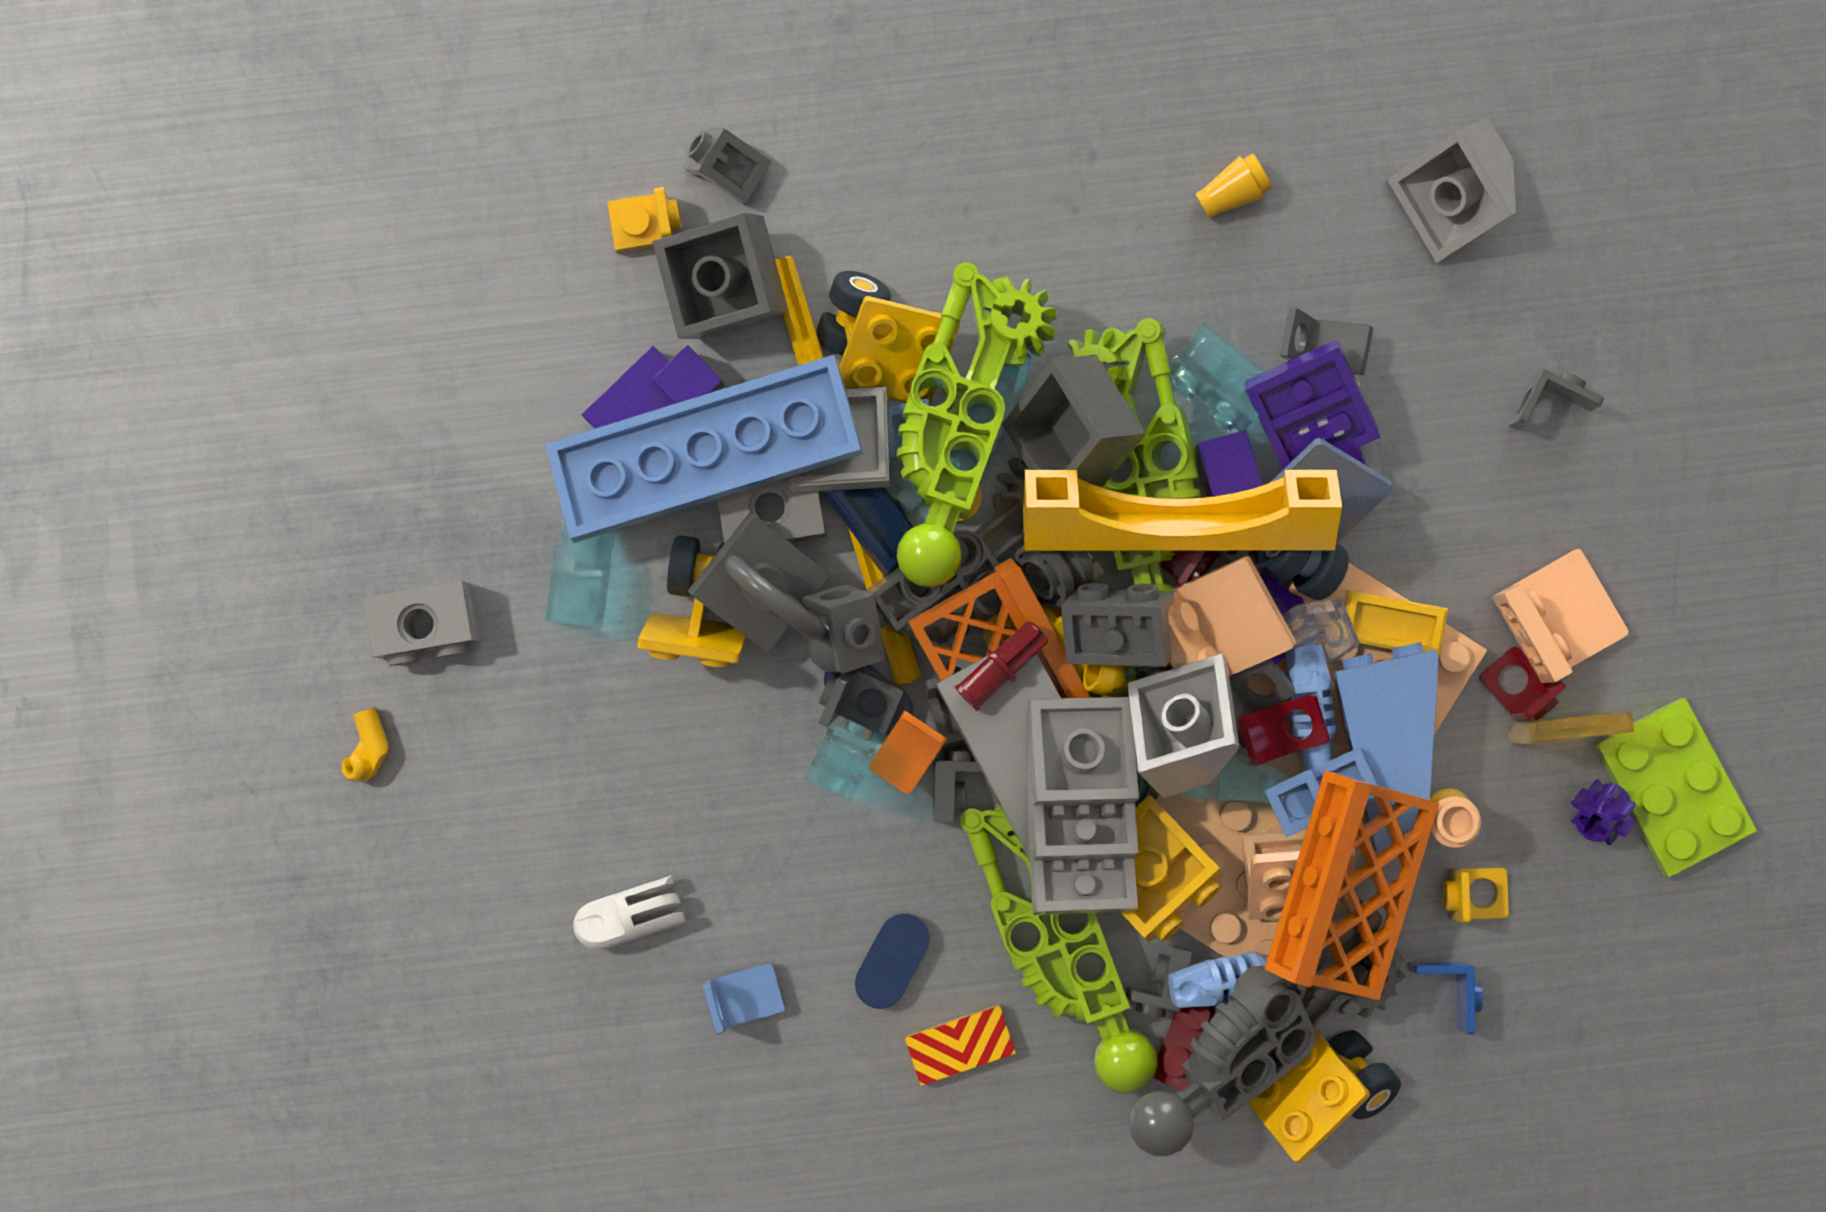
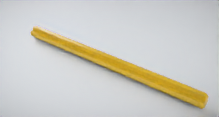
M791 256L777 258L775 261L789 313L783 314V318L798 366L824 358L794 259ZM848 528L866 589H868L885 575L880 572ZM886 627L882 628V642L895 683L902 686L919 680L921 674L909 635L900 636L891 630H887Z

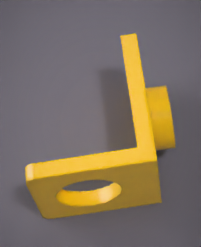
M1505 868L1448 869V881L1443 882L1442 899L1444 910L1450 911V919L1461 923H1470L1471 919L1506 918L1509 914L1507 870ZM1477 879H1488L1496 888V898L1486 908H1478L1470 902L1469 887Z

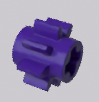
M1597 779L1588 790L1582 788L1571 801V804L1579 809L1571 821L1575 823L1578 831L1588 840L1595 842L1605 841L1607 845H1612L1619 835L1626 837L1636 824V821L1628 816L1635 808L1636 803L1631 801L1629 794L1620 785L1612 783L1602 784Z

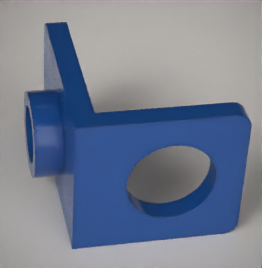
M1408 962V970L1416 974H1457L1458 1030L1467 1035H1474L1475 1012H1481L1483 1006L1482 985L1480 982H1475L1474 966L1466 962Z

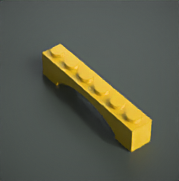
M1025 470L1023 502L1025 551L1335 550L1342 511L1337 470H1285L1283 478L1250 490L1215 497L1191 499L1141 497L1107 490L1077 478V470Z

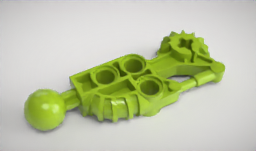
M969 262L960 263L954 269L952 286L941 313L942 321L933 344L927 346L923 353L902 413V417L906 422L901 424L898 429V436L902 438V447L897 449V459L902 461L904 468L901 470L902 478L904 481H910L918 488L916 493L925 500L924 505L930 507L924 524L914 526L903 535L898 544L896 557L899 568L905 577L913 583L925 587L945 584L955 576L960 568L962 551L954 531L959 518L968 519L1002 424L1005 404L1002 396L995 388L1003 366H1023L1027 358V350L1033 355L1040 357L1045 350L1042 340L1052 341L1056 333V329L1048 323L1056 320L1057 310L1052 307H1043L1049 297L1047 290L1039 291L1032 296L1030 294L1032 288V281L1030 279L1023 281L1021 290L1014 289L1013 281L1008 276L990 282L986 276L978 273L975 265ZM970 296L979 344L968 374L964 378L960 376L947 348L956 324L960 323ZM1012 313L1021 316L1020 323L1016 329L1007 326ZM936 387L945 394L946 401L939 406H928L921 401L919 393L925 388ZM975 404L986 405L992 410L994 419L984 424L976 423L968 416L967 409ZM956 451H968L975 456L977 466L968 471L958 470L952 465L950 456Z
M1145 318L1137 324L1136 329L1129 330L1127 333L1109 327L1102 333L1101 337H1099L1094 329L1085 330L1084 344L1077 339L1071 338L1067 344L1074 353L1073 357L1097 355L1101 363L1116 365L1115 367L1108 368L1107 372L1139 423L1133 394L1146 352L1151 377L1155 378L1161 407L1157 410L1145 431L1146 435L1128 455L1132 462L1130 477L1121 482L1113 474L1102 488L1123 494L1151 498L1191 499L1201 497L1200 489H1195L1194 479H1198L1196 468L1198 460L1197 449L1192 442L1186 413L1181 406L1176 405L1169 377L1171 370L1163 341L1166 335L1164 324L1156 319ZM1127 361H1129V365L1120 367L1121 365L1128 364ZM1174 442L1180 450L1181 458L1175 468L1168 470L1160 460V453L1167 443ZM1177 550L1114 551L1118 571L1132 570L1135 585L1154 584L1158 586V590L1171 591L1175 589L1165 584L1160 563L1172 560V556L1177 553Z
M997 803L995 810L980 811L977 808L965 810L960 817V825L968 835L978 865L982 866L993 896L990 903L1011 963L1014 969H1020L1024 976L1020 979L1022 986H1029L1037 996L1033 1001L1038 1006L1043 1004L1051 1009V1016L1055 1019H1058L1060 1016H1076V1021H1086L1087 1024L1095 1021L1102 1041L1096 1048L1093 1061L1095 1073L1103 1085L1111 1091L1122 1094L1136 1093L1147 1087L1156 1075L1158 1067L1157 1052L1150 1039L1140 1032L1130 1030L1124 1010L1129 1009L1130 1006L1096 914L1087 913L1086 925L1077 932H1069L1063 929L1058 921L1059 914L1033 915L1032 902L1006 891L996 863L998 859L987 830L1025 861L1030 874V861L1016 835H1007L1009 831H1012V828ZM1020 922L1033 923L1040 931V941L1031 949H1021L1012 941L1011 931ZM1093 952L1099 954L1104 959L1105 968L1101 976L1089 980L1078 974L1076 963L1083 954Z

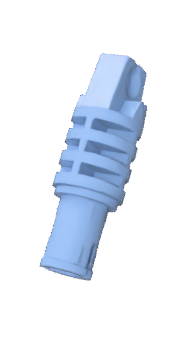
M1321 644L1298 645L1286 651V677L1294 685L1295 689L1294 695L1288 701L1315 694L1330 736L1328 743L1301 751L1303 772L1333 760L1331 738L1335 737V732H1337V725L1334 724L1335 710L1332 708V703H1334L1333 695L1330 692L1332 688L1331 679ZM1293 710L1289 715L1290 722H1292L1291 734L1298 739H1305L1312 731V721L1304 711Z
M1249 951L1214 960H1206L1168 974L1172 1003L1178 1008L1217 1006L1221 1002L1228 1003L1231 1001L1229 995L1233 993L1238 978L1253 966L1265 967L1269 955L1262 956L1258 952Z

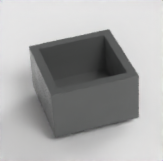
M1097 355L1052 358L1002 423L1029 470H1077V478L1101 488L1146 435Z

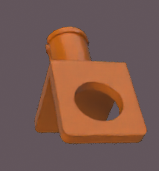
M904 711L870 762L869 769L905 794H910L947 741V738L907 711Z

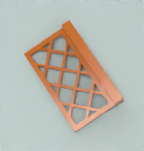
M1011 558L994 567V573L907 621L940 681L953 675L957 659L975 663L985 658L960 651L968 624L994 631L988 650L990 649L994 652L998 648L1002 633L1011 636L1025 622L1031 621L1043 631L1048 639L1047 645L1037 655L1061 699L1090 698L1073 664H1066V654L1060 640L1021 568ZM995 589L1002 602L996 624L970 617L975 599ZM965 605L962 614L953 612ZM1008 615L1016 629L1005 626ZM940 618L960 622L952 649L932 644L924 627ZM937 653L949 656L946 668Z
M1324 770L1264 970L1294 984L1307 987L1314 985L1380 1000L1439 803ZM1372 795L1375 798L1380 814L1363 825L1362 817L1368 797ZM1389 800L1394 801L1395 803L1391 805ZM1411 807L1419 808L1413 829L1403 835L1396 818ZM1386 826L1392 844L1375 855L1369 837ZM1359 846L1365 863L1348 875L1346 870L1352 850ZM1398 856L1402 865L1399 876L1388 885L1381 868ZM1371 876L1378 893L1360 905L1354 887ZM1344 895L1350 913L1333 925L1331 920L1337 900ZM1383 905L1387 914L1384 925L1372 934L1366 917ZM1356 925L1363 942L1345 954L1339 937ZM1329 945L1335 963L1320 974L1315 973L1322 949ZM1368 955L1372 965L1365 985L1357 983L1351 967Z

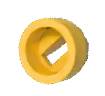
M1086 664L1083 673V686L1085 690L1100 695L1116 693L1126 681L1127 675L1124 665Z

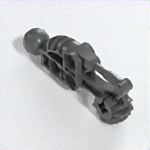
M1019 457L1011 458L1008 463L1013 475L999 473L996 478L1000 484L1008 487L1007 492H998L992 497L997 515L974 532L969 530L954 531L955 537L966 543L968 557L952 579L943 585L928 587L927 591L918 597L910 591L908 579L898 565L865 590L875 596L880 630L886 627L887 630H891L900 636L907 634L915 640L917 645H920L907 621L994 573V567L1003 563L998 562L996 558L1024 537L1025 470L1029 469L1023 460ZM998 595L995 601L987 607L976 598L970 617L988 621L994 615H999L1002 602ZM965 605L953 612L962 614ZM824 614L819 619L825 626V633L823 637L817 640L807 637L808 652L813 663L822 671L833 675L842 674L836 671L827 616ZM940 618L924 627V630L930 641H936L940 645L948 642L949 636L957 633L960 622ZM968 624V626H967L965 635L970 632V628H969V627H970L971 625H969V624Z
M1359 900L1360 905H1361L1362 903H1364L1365 901ZM1349 907L1346 911V915L1350 913ZM1376 910L1366 917L1372 934L1379 930L1382 922V916ZM1356 925L1339 937L1345 954L1363 942ZM1329 945L1322 949L1320 959L1331 952ZM1395 949L1380 1000L1314 985L1307 987L1294 984L1264 970L1265 967L1253 966L1247 969L1235 983L1234 991L1229 995L1231 1001L1226 1005L1221 1002L1216 1006L1215 1010L1217 1013L1209 1022L1203 1021L1200 1025L1203 1028L1201 1035H1195L1191 1041V1047L1194 1049V1052L1191 1053L1187 1061L1181 1064L1190 1085L1178 1094L1170 1091H1155L1141 1096L1131 1109L1129 1129L1135 1144L1142 1151L1152 1156L1166 1157L1182 1151L1192 1138L1194 1129L1193 1117L1208 1107L1222 1121H1225L1303 1062L1315 1046L1316 1036L1314 1030L1318 1022L1333 1010L1338 1014L1343 1013L1350 1017L1360 1015L1364 1018H1368L1374 1008L1385 1010V1002L1389 996L1398 995L1395 990L1396 984L1406 977L1400 969L1404 959L1399 955L1398 950ZM1332 952L1323 968L1317 972L1318 974L1335 963ZM1368 955L1351 967L1357 983L1365 985L1372 965Z

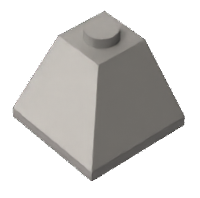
M1488 117L1458 129L1386 178L1436 263L1444 260L1516 213L1513 158Z
M1223 653L1128 683L1138 773L1163 798L1211 784L1239 748L1226 656Z

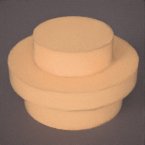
M1450 796L1438 801L1439 806L1431 830L1432 836L1440 844L1447 847L1459 848L1470 844L1477 837L1481 828V817L1476 806L1468 799L1459 796Z

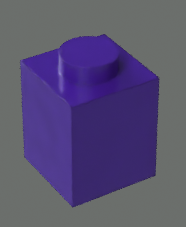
M1246 430L1204 441L1195 446L1198 457L1197 465L1207 497L1233 494L1262 486Z

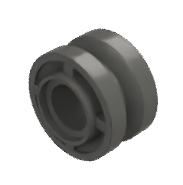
M1023 545L1015 554V563L1021 568L1037 600L1047 607H1061L1079 586L1093 582L1094 568L1087 551H1025Z

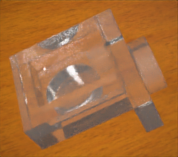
M1343 599L1298 604L1282 615L1296 640L1297 646L1322 645L1326 664L1335 662L1359 645L1358 637Z

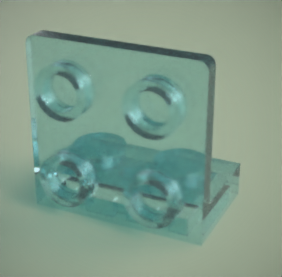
M1203 323L1169 364L1172 388L1190 401L1195 396L1211 408L1207 415L1227 432H1231L1233 428L1238 431L1246 430L1259 416V413L1254 410L1245 391V381L1264 371L1207 324Z

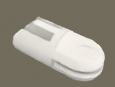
M673 876L658 879L589 902L581 907L573 922L574 933L579 942L589 949L602 950L687 923L684 913L676 912L636 925V922L669 912L680 906L681 902L677 893L660 895L632 905L629 904L670 890L675 886Z

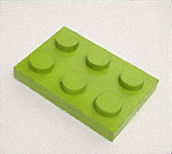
M1679 698L1614 732L1619 734H1611L1593 744L1612 782L1620 785L1629 794L1631 801L1636 803L1630 815L1636 821V826L1664 877L1669 878L1757 831L1686 698Z

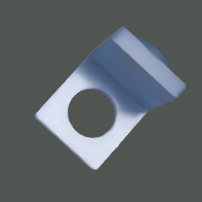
M772 962L707 980L703 985L716 1035L724 1033L729 1027L785 1011L784 1001Z

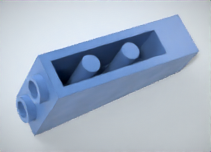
M1422 642L1393 648L1392 654L1394 659L1376 663L1373 662L1372 653L1343 659L1344 670L1335 671L1332 674L1350 751L1359 747L1362 749L1379 786L1430 800L1439 663L1437 650L1424 652ZM1375 798L1367 801L1364 811L1366 822L1380 814ZM1389 800L1391 805L1395 803L1394 801ZM1411 807L1396 818L1403 835L1413 829L1419 808ZM1386 826L1370 837L1373 850L1376 852H1380L1392 844Z

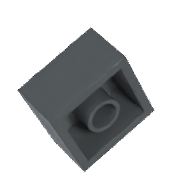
M742 213L652 241L678 339H701L789 313L764 216Z

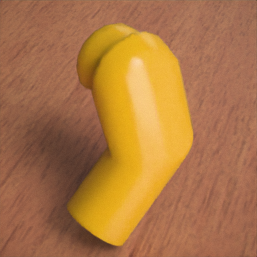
M376 707L352 715L360 742L351 756L344 758L341 766L344 777L352 782H365L374 777L389 753V743Z

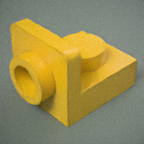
M664 187L654 188V194L607 201L616 253L654 248L652 241L674 235L673 230L682 229L677 199L668 200Z

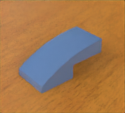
M1360 747L1264 790L1286 837L1307 829L1324 770L1378 785ZM1369 795L1368 801L1374 799V796Z

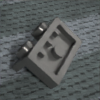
M1089 583L1079 586L1061 605L1066 664L1166 666L1171 661L1167 610L1175 602L1174 591L1158 590V586L1154 584H1137L1128 587L1127 590H1109L1108 585L1104 583Z

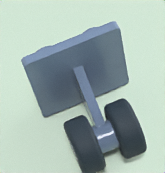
M1316 438L1271 482L1283 478L1285 470H1337L1342 511L1335 550H1260L1258 561L1261 570L1280 581L1293 578L1294 586L1298 592L1313 600H1323L1333 594L1340 586L1349 565L1346 549L1337 543L1393 491V486L1390 479L1325 440Z

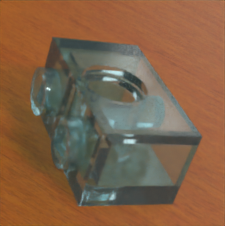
M846 718L842 726L831 723L804 779L851 801L879 744L870 741L874 731Z

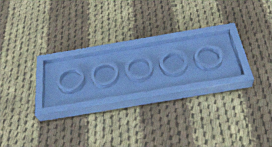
M835 355L545 444L569 539L574 543L864 454Z

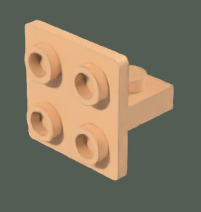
M1306 831L1298 832L1289 837H1286L1284 832L1242 836V853L1249 888L1247 913L1250 920L1265 919L1268 921H1279ZM1355 848L1352 850L1346 870L1348 875L1355 871ZM1344 895L1337 900L1333 915L1347 911L1348 905Z

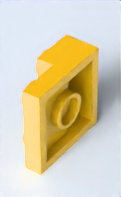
M1149 795L1135 808L1138 854L1134 857L1138 909L1132 912H1120L1148 943L1155 937L1164 942L1175 934L1184 923L1179 915L1193 902L1198 907L1208 903L1220 891L1221 885L1217 880L1223 875L1216 863L1159 803Z

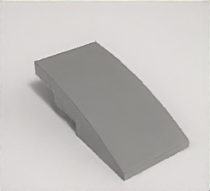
M1036 654L1015 673L1017 680L1014 682L1008 680L980 706L978 711H975L954 687L960 684L988 658L986 656L937 683L936 687L981 769L988 787L1030 861L1027 748L1028 701L1030 699H1061Z
M1129 697L1030 699L1028 701L1027 748L1033 915L1135 911L1138 909L1134 857L1138 854L1135 802L1139 799L1130 699Z

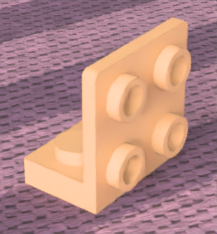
M1581 549L1572 550L1492 596L1541 683L1556 682L1573 672L1571 667L1624 638L1629 632Z
M1248 556L1242 557L1171 590L1174 591L1175 602L1167 611L1171 649L1170 663L1173 669L1223 653L1227 658L1229 676L1289 651L1296 644L1295 638L1251 558Z

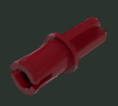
M1025 622L994 652L989 649L986 652L988 658L954 688L975 711H978L980 706L1008 680L1012 682L1017 680L1015 673L1047 645L1048 639L1046 635L1033 622Z

